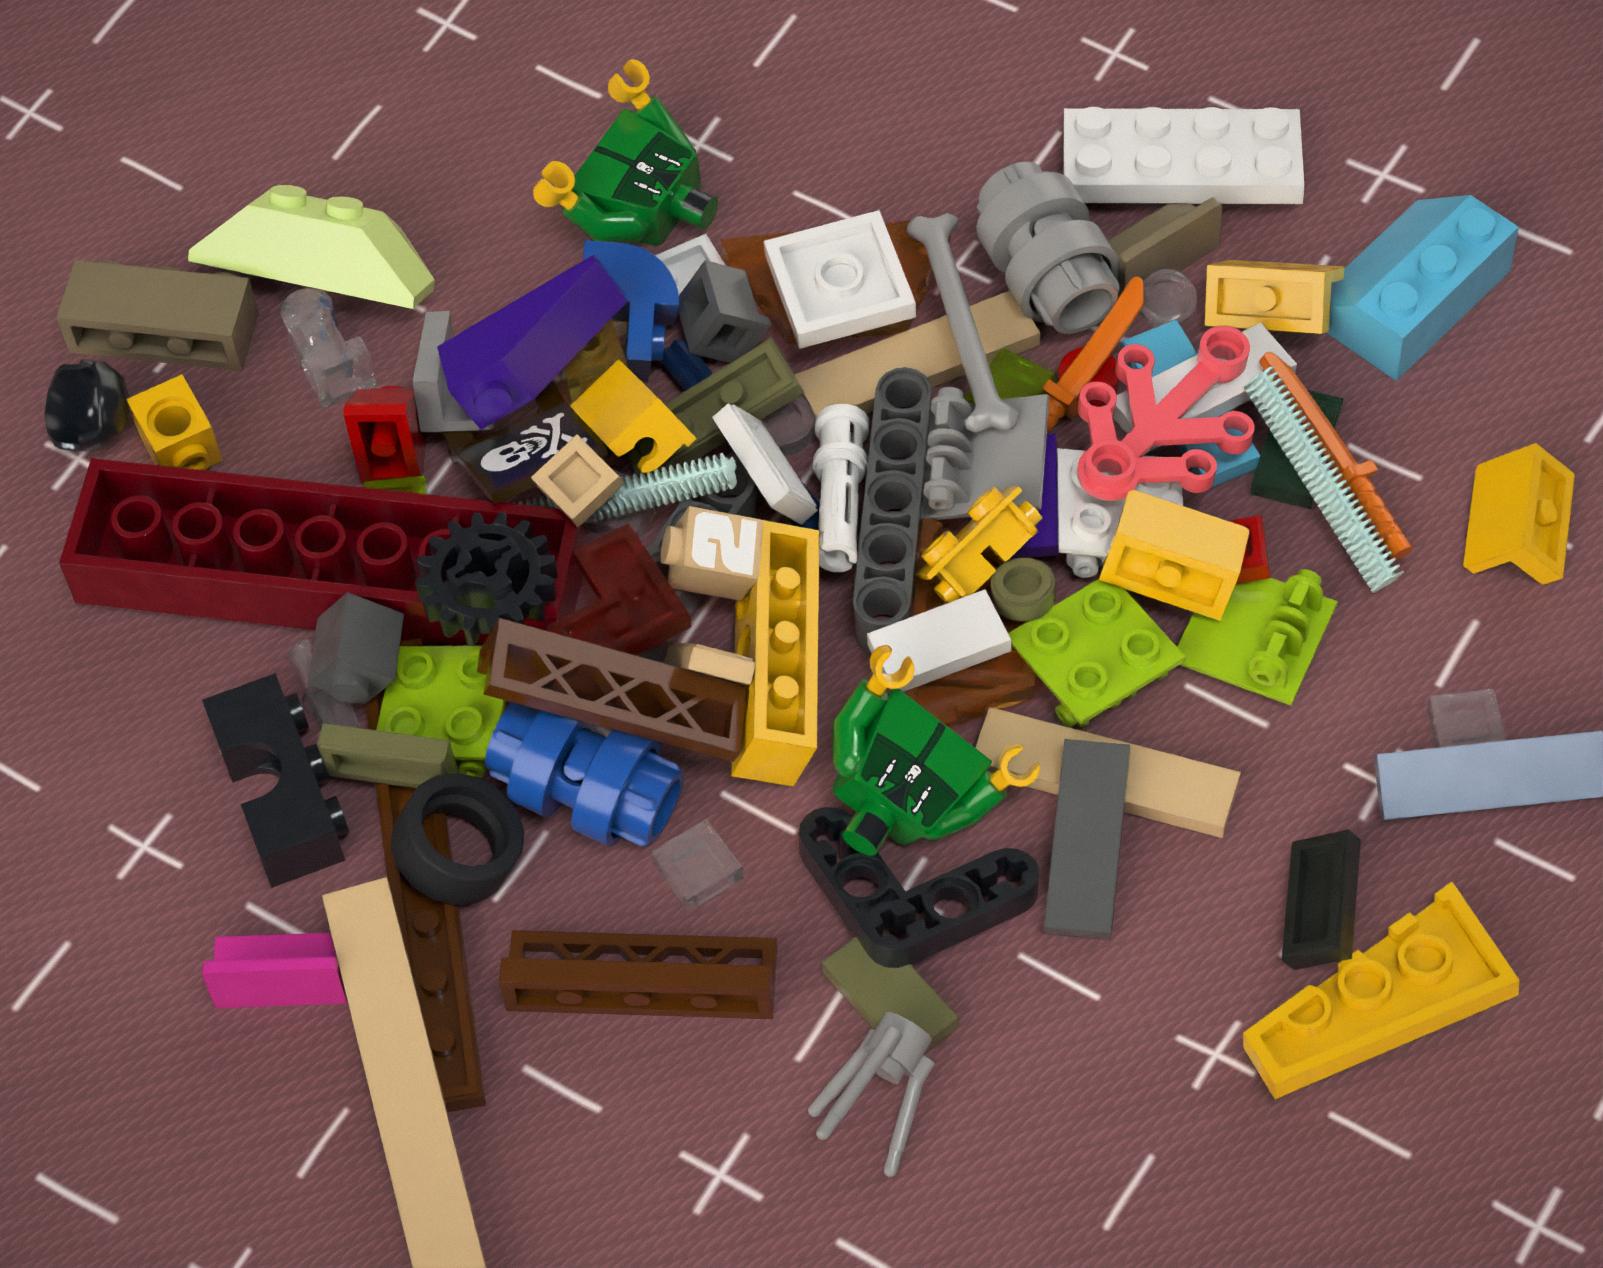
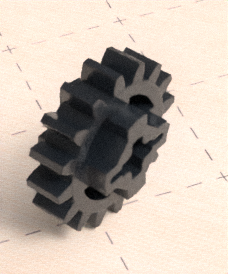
M480 512L473 513L471 519L472 526L465 529L454 520L450 521L448 527L451 537L444 540L440 537L431 536L428 539L432 556L418 557L417 565L420 578L416 579L415 582L419 599L423 602L428 621L440 620L443 635L447 638L452 637L462 629L465 632L467 645L474 646L481 634H490L499 618L525 625L524 620L528 617L543 622L546 618L543 601H556L557 592L554 579L558 578L555 557L550 555L547 538L545 535L533 538L531 524L527 520H523L514 528H510L507 514L504 512H500L497 515L493 524H484Z

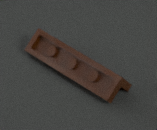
M501 618L498 619L480 649L477 672L486 675L484 695L734 762L740 754L747 686Z
M512 930L509 958H501L499 985L506 1011L773 1019L778 949L777 938ZM526 951L554 952L560 959L525 957ZM571 953H580V954H579L577 957H574ZM602 954H620L626 961H601L596 959ZM638 955H647V956H645L643 959H641ZM668 956H686L692 963H668L662 961ZM704 957H713V958H712L711 960L707 961ZM734 958H762L761 965H735L728 963Z

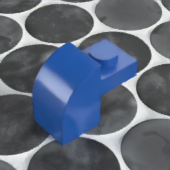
M585 240L583 260L595 254L626 295V304L609 321L627 322L625 366L640 380L648 381L651 360H663L665 325L676 324L679 308L676 282L665 264L658 257L643 248L625 243Z

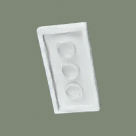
M1158 107L1144 109L1064 108V175L1070 179L1084 203L1202 204L1214 197L1220 204H1303L1304 171L1300 109H1279L1273 107L1264 109H1220L1215 107L1204 109H1161Z

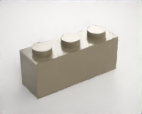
M75 260L56 319L69 353L243 371L259 311L250 280L246 277H237L226 272L208 274L180 271L168 266L150 268L122 265L110 260L99 262Z

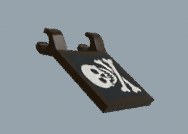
M553 381L534 399L538 406L537 414L478 440H475L470 430L441 432L449 445L448 453L454 464L460 463L494 505L536 487L531 477L577 434L600 458L608 454L605 443L565 402Z

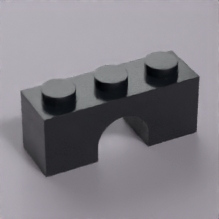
M276 673L202 699L232 783L257 774H270L280 778L276 786L267 794L241 804L271 888L346 861L338 837L350 832L337 797L334 796L324 800L318 784L328 781L329 777L317 745L313 744L304 748L298 732L309 729V725L297 693L284 696Z

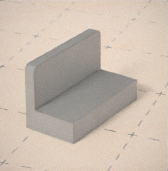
M450 311L426 312L413 377V388L421 432L480 430L448 391L437 346L454 337ZM495 422L482 430L493 429Z

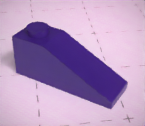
M595 254L437 346L448 391L480 430L486 428L534 400L626 304L627 298L625 293Z

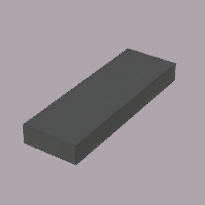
M1064 739L1044 921L1045 934L1111 940L1130 762L1129 744Z

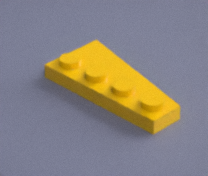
M1450 882L1434 894V902L1415 916L1409 912L1388 927V936L1364 953L1359 949L1352 953V959L1343 960L1338 963V972L1317 987L1308 985L1243 1032V1048L1274 1099H1277L1519 995L1520 980L1454 883Z

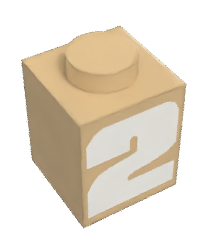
M689 506L674 527L668 526L664 533L661 546V563L669 565L667 588L741 601L759 578L763 520Z

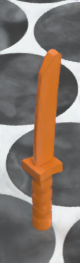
M1135 276L1129 281L1110 312L1057 384L1049 379L1042 387L1043 395L1048 394L1050 397L1047 434L1056 426L1059 418L1065 415L1073 421L1078 415L1077 399L1081 389L1090 383L1143 308L1144 283L1140 277Z
M1266 352L1259 360L1260 365L1264 370L1270 366L1275 367L1269 373L1271 375L1278 372L1273 381L1282 378L1283 381L1277 387L1284 384L1287 386L1281 393L1290 391V394L1285 398L1286 400L1294 397L1295 400L1289 405L1292 406L1296 403L1299 405L1294 412L1302 410L1298 418L1306 416L1307 419L1302 424L1304 425L1308 422L1311 424L1307 431L1314 429L1311 437L1318 435L1319 438L1315 442L1323 443L1319 449H1327L1323 455L1330 454L1331 457L1327 461H1334L1335 463L1331 467L1333 469L1338 467L1339 470L1336 474L1342 473L1343 475L1337 482L1347 481L1342 490L1349 486L1351 487L1349 493L1355 494L1352 498L1353 501L1358 499L1357 507L1363 506L1361 514L1366 512L1365 520L1371 519L1372 521L1369 524L1371 526L1375 525V528L1372 530L1373 533H1380L1376 538L1378 540L1384 539L1380 543L1381 545L1387 544L1388 547L1384 551L1386 553L1392 552L1389 559L1395 557V561L1408 555L1413 549L1406 536L1402 534L1398 523L1394 522L1393 515L1388 507H1385V502L1380 497V494L1375 491V486L1371 483L1370 478L1378 471L1373 460L1357 464L1334 427L1291 367L1272 352Z

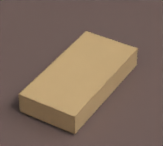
M673 642V645L668 647L664 664L733 683L751 685L756 662H752L753 658L699 644Z

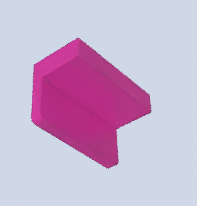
M331 933L215 937L213 961L203 962L202 977L215 1008L348 1004Z

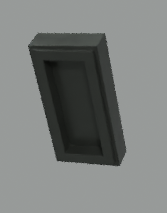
M1349 829L1292 842L1282 961L1293 970L1352 959L1361 839Z

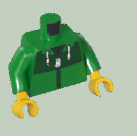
M631 59L623 66V70L626 76L633 82L634 87L625 84L622 77L615 73L609 79L608 92L618 102H632L635 106L633 112L625 108L621 111L575 175L566 164L559 161L550 162L542 170L541 173L544 179H541L534 186L533 195L535 201L544 207L562 205V214L595 241L615 243L640 242L657 246L665 242L679 220L703 230L708 228L716 215L718 198L700 190L701 179L696 149L656 95L649 97L645 92V88L649 84V72L640 61Z
M889 645L879 646L872 652L870 657L872 677L870 680L864 679L860 681L833 722V765L838 772L833 784V792L836 797L856 811L842 834L843 839L853 849L868 856L876 855L887 836L896 843L905 846L921 837L931 841H938L972 827L1007 797L1006 788L1009 785L1018 787L1028 786L1036 780L1040 772L1039 762L1034 763L1026 773L1021 775L1012 774L1008 771L1009 760L1024 748L1022 744H1010L1005 747L999 757L1000 768L993 774L986 771L992 763L988 757L899 689L912 680L915 672L914 663L909 656L903 660L897 672L893 674L882 673L883 664L892 653V648Z

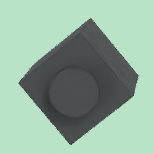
M347 592L317 618L307 684L330 692L339 701L365 705L395 680L404 614Z

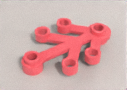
M1216 326L1207 330L1200 341L1197 356L1198 364L1157 405L1152 383L1155 363L1153 353L1147 347L1139 344L1123 347L1118 353L1115 373L1118 380L1127 387L1133 429L1121 441H1118L1113 423L1117 401L1115 390L1103 382H1090L1083 386L1079 394L1077 411L1079 416L1088 423L1091 447L1082 454L1078 462L1077 478L1081 487L1091 496L1107 501L1125 498L1127 493L1133 489L1135 490L1139 483L1178 482L1183 489L1192 493H1202L1209 490L1214 483L1217 471V462L1209 452L1193 449L1185 452L1182 457L1143 456L1153 446L1216 443L1219 449L1228 454H1241L1250 448L1255 425L1253 420L1243 412L1229 411L1221 415V417L1181 419L1216 383L1230 382L1244 372L1250 351V343L1245 334L1230 326ZM1136 362L1144 368L1133 369L1126 364ZM1100 400L1103 401L1106 405L1102 407H1096L1091 405L1088 401ZM1236 429L1244 435L1232 436L1225 430ZM1198 467L1203 469L1206 474L1195 475L1189 472L1188 469ZM1101 472H1112V473H1114L1115 475H1114V476L1105 475V474H1103V473H1101Z

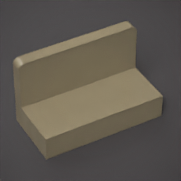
M1214 197L1197 207L1187 203H1169L1108 240L1119 258V271L1116 277L1120 286L1118 298L1129 281L1135 276L1143 280L1145 293L1219 248L1222 205Z

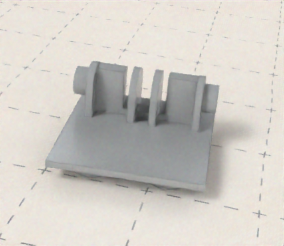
M943 387L939 389L938 396L931 401L921 513L922 521L970 517L967 513L969 507L993 486L1000 492L1005 487L1019 486L1023 491L1013 500L1016 506L1019 507L1024 501H1027L1036 510L1041 509L1049 395L1001 399L1002 402L1017 409L1019 419L1016 425L1010 430L1003 431L995 427H989L975 433L965 428V419L973 412L976 404L968 403L963 399V392L958 388Z

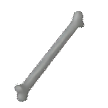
M949 213L932 219L923 216L914 217L907 226V233L909 237L921 242L926 248L976 404L973 412L965 419V428L975 433L989 427H995L1003 431L1010 430L1016 425L1019 414L1017 409L1002 402L998 395L948 242L949 236L958 227V218Z

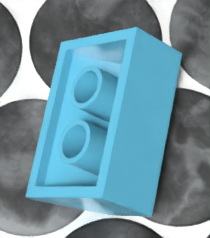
M1472 195L1415 201L1345 268L1344 279L1331 283L1329 332L1326 333L1397 381L1511 271L1519 227Z

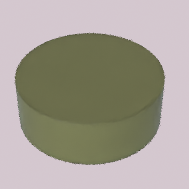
M1016 558L1003 563L996 569L991 578L993 605L1002 616L1014 621H1031L1044 616L1051 610L1056 600L1055 577L1052 570L1045 563L1032 558Z

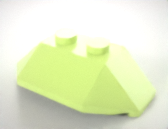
M293 185L273 186L189 249L188 261L410 309H414L434 291L435 279L402 228L383 211L364 208L360 200L351 197H332L326 200L306 196L307 191Z

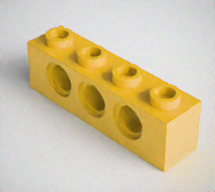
M763 520L759 578L741 601L736 600L734 654L753 658L752 662H756L751 685L740 684L747 686L741 751L731 765V776L794 787L817 749L819 530Z

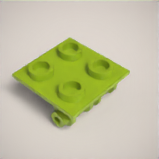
M1307 569L1299 570L1297 575L1290 576L1286 583L1268 578L1235 584L1221 621L1193 612L1177 646L1186 656V661L1181 663L1180 666L1292 706L1338 601L1323 596V590L1320 586L1322 582L1321 577Z
M1099 579L1054 605L1044 616L1028 621L1008 633L1011 638V646L1061 702V704L1055 707V712L1060 722L1069 728L1074 725L1080 728L1087 726L1090 719L1108 708H1116L1121 704V700L1134 697L1139 689L1155 679L1161 680L1168 675V671L1186 661V656L1124 588L1100 581Z
M399 646L395 680L385 689L376 730L449 740L455 761L460 765L459 773L483 778L485 771L489 770L485 766L488 744L499 719L504 713L506 700L483 694L486 675L477 672L479 652L482 646Z

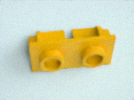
M995 486L991 487L969 507L967 513L972 520L956 536L948 530L940 535L922 553L921 557L927 564L915 575L919 579L931 580L936 575L941 582L934 588V591L946 604L973 594L996 572L994 567L981 555L988 546L1003 562H1006L1031 537L1038 533L1035 526L1043 519L1040 513L1027 501H1024L1019 507L1013 502L1023 491L1019 486L1005 487L1001 492Z

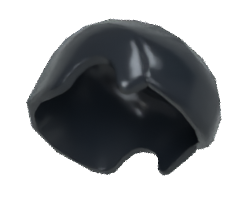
M81 359L79 364H63L59 366L48 388L44 412L47 434L54 446L62 450L96 452L115 442L117 436L123 432L129 413L126 399L130 397L124 377L106 362Z

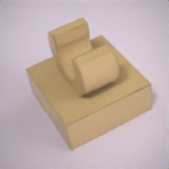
M578 434L531 477L536 486L577 527L624 485L621 478Z

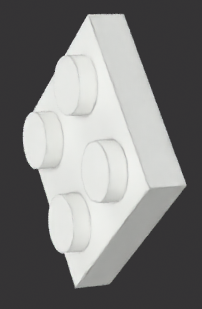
M879 210L764 241L765 257L799 349L916 317V302Z

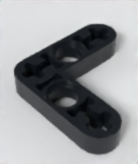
M833 807L815 809L807 814L800 823L799 854L802 862L853 936L858 938L868 956L875 963L886 968H900L909 964L912 965L1014 918L1033 907L1038 897L1039 867L1033 857L1019 849L1003 848L993 851L905 891L878 852L875 856L865 855L853 849L843 839L842 834L853 818L846 811ZM826 835L830 841L840 839V857L842 859L837 862V853L827 840L817 842V837ZM1005 876L1010 882L1021 880V885L1014 888L1008 881L998 883V877ZM866 877L878 884L879 889L870 896L855 897L848 894L843 886L852 878ZM988 895V902L983 901V897ZM957 898L964 901L970 907V910L962 917L946 918L935 911L934 906L942 899ZM916 914H921V919L916 921ZM891 928L896 935L906 933V939L898 941L892 934L883 936V930Z

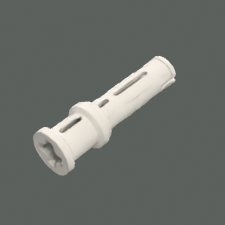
M850 404L827 406L815 418V434L820 441V448L817 449L813 456V471L821 482L819 566L831 572L850 570L852 563L856 564L858 483L865 478L868 466V456L863 449V442L866 441L869 435V418L863 410ZM850 423L853 424V432H850Z

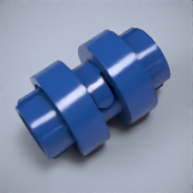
M513 702L509 704L499 719L489 741L485 756V766L489 769L492 777L508 784L507 796L511 802L544 817L551 816L562 804L573 808L571 818L572 829L608 847L616 845L622 837L640 846L652 844L656 841L666 827L676 807L684 783V773L681 771L679 764L660 756L661 742L617 730H612L605 737L596 732L597 725Z

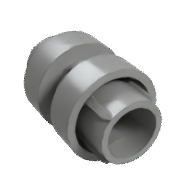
M1018 162L995 173L984 184L979 194L977 210L980 216L977 221L976 232L978 239L997 269L1006 273V285L1024 315L1029 319L1032 318L1033 321L1053 325L1056 331L1063 334L1082 332L1101 322L1118 300L1120 286L1116 277L1119 271V258L1100 227L1089 221V210L1070 179L1060 173L1042 171L1041 167L1033 162Z

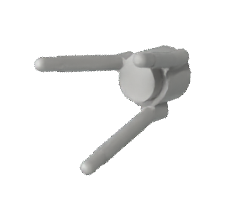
M885 1012L876 1029L869 1030L858 1050L809 1106V1115L817 1117L845 1088L816 1131L817 1138L820 1140L829 1138L875 1074L894 1084H899L903 1075L908 1076L909 1080L884 1166L885 1175L894 1177L898 1171L902 1153H904L923 1083L935 1065L932 1060L924 1056L932 1041L930 1035L908 1019L892 1012Z

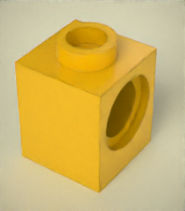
M183 374L126 399L138 434L155 465L206 470L208 467L223 461L212 426Z

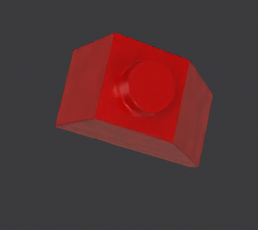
M384 386L380 389H358L344 404L343 416L361 484H423L427 432L420 431L414 388Z

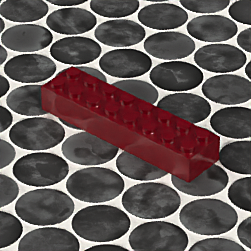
M91 458L59 564L75 603L316 630L317 618L348 592L403 613L404 618L400 640L421 638L422 642L470 646L467 645L465 632L462 629L450 638L444 636L440 620L429 622L423 602L419 599L415 582L416 579L420 578L417 560L419 556H432L428 539L431 536L447 540L451 537L448 527L450 521L454 520L465 529L472 526V515L480 512L483 517L484 524H493L500 512L507 514L510 528H514L523 520L529 521L533 538L545 535L547 538L550 555L555 557L558 578L554 579L557 592L556 601H543L546 613L545 620L541 622L528 617L524 620V624L567 637L570 636L588 548L583 523L577 527L559 508L504 502L494 505L492 501ZM481 634L474 646H483L489 634Z

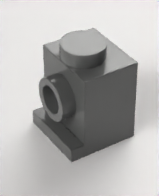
M704 260L679 295L678 312L691 354L731 363L754 349L772 326L768 316L758 313L757 304L745 270Z

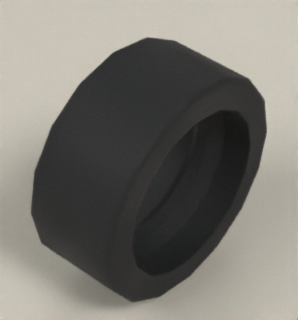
M462 773L436 775L420 784L406 803L393 825L391 849L397 868L412 887L432 900L452 905L478 903L497 892L522 854L524 829L518 810L501 790L484 779ZM447 812L462 816L478 826L488 839L493 856L489 863L486 865L467 866L452 862L438 853L426 838L422 826L425 817L432 813Z

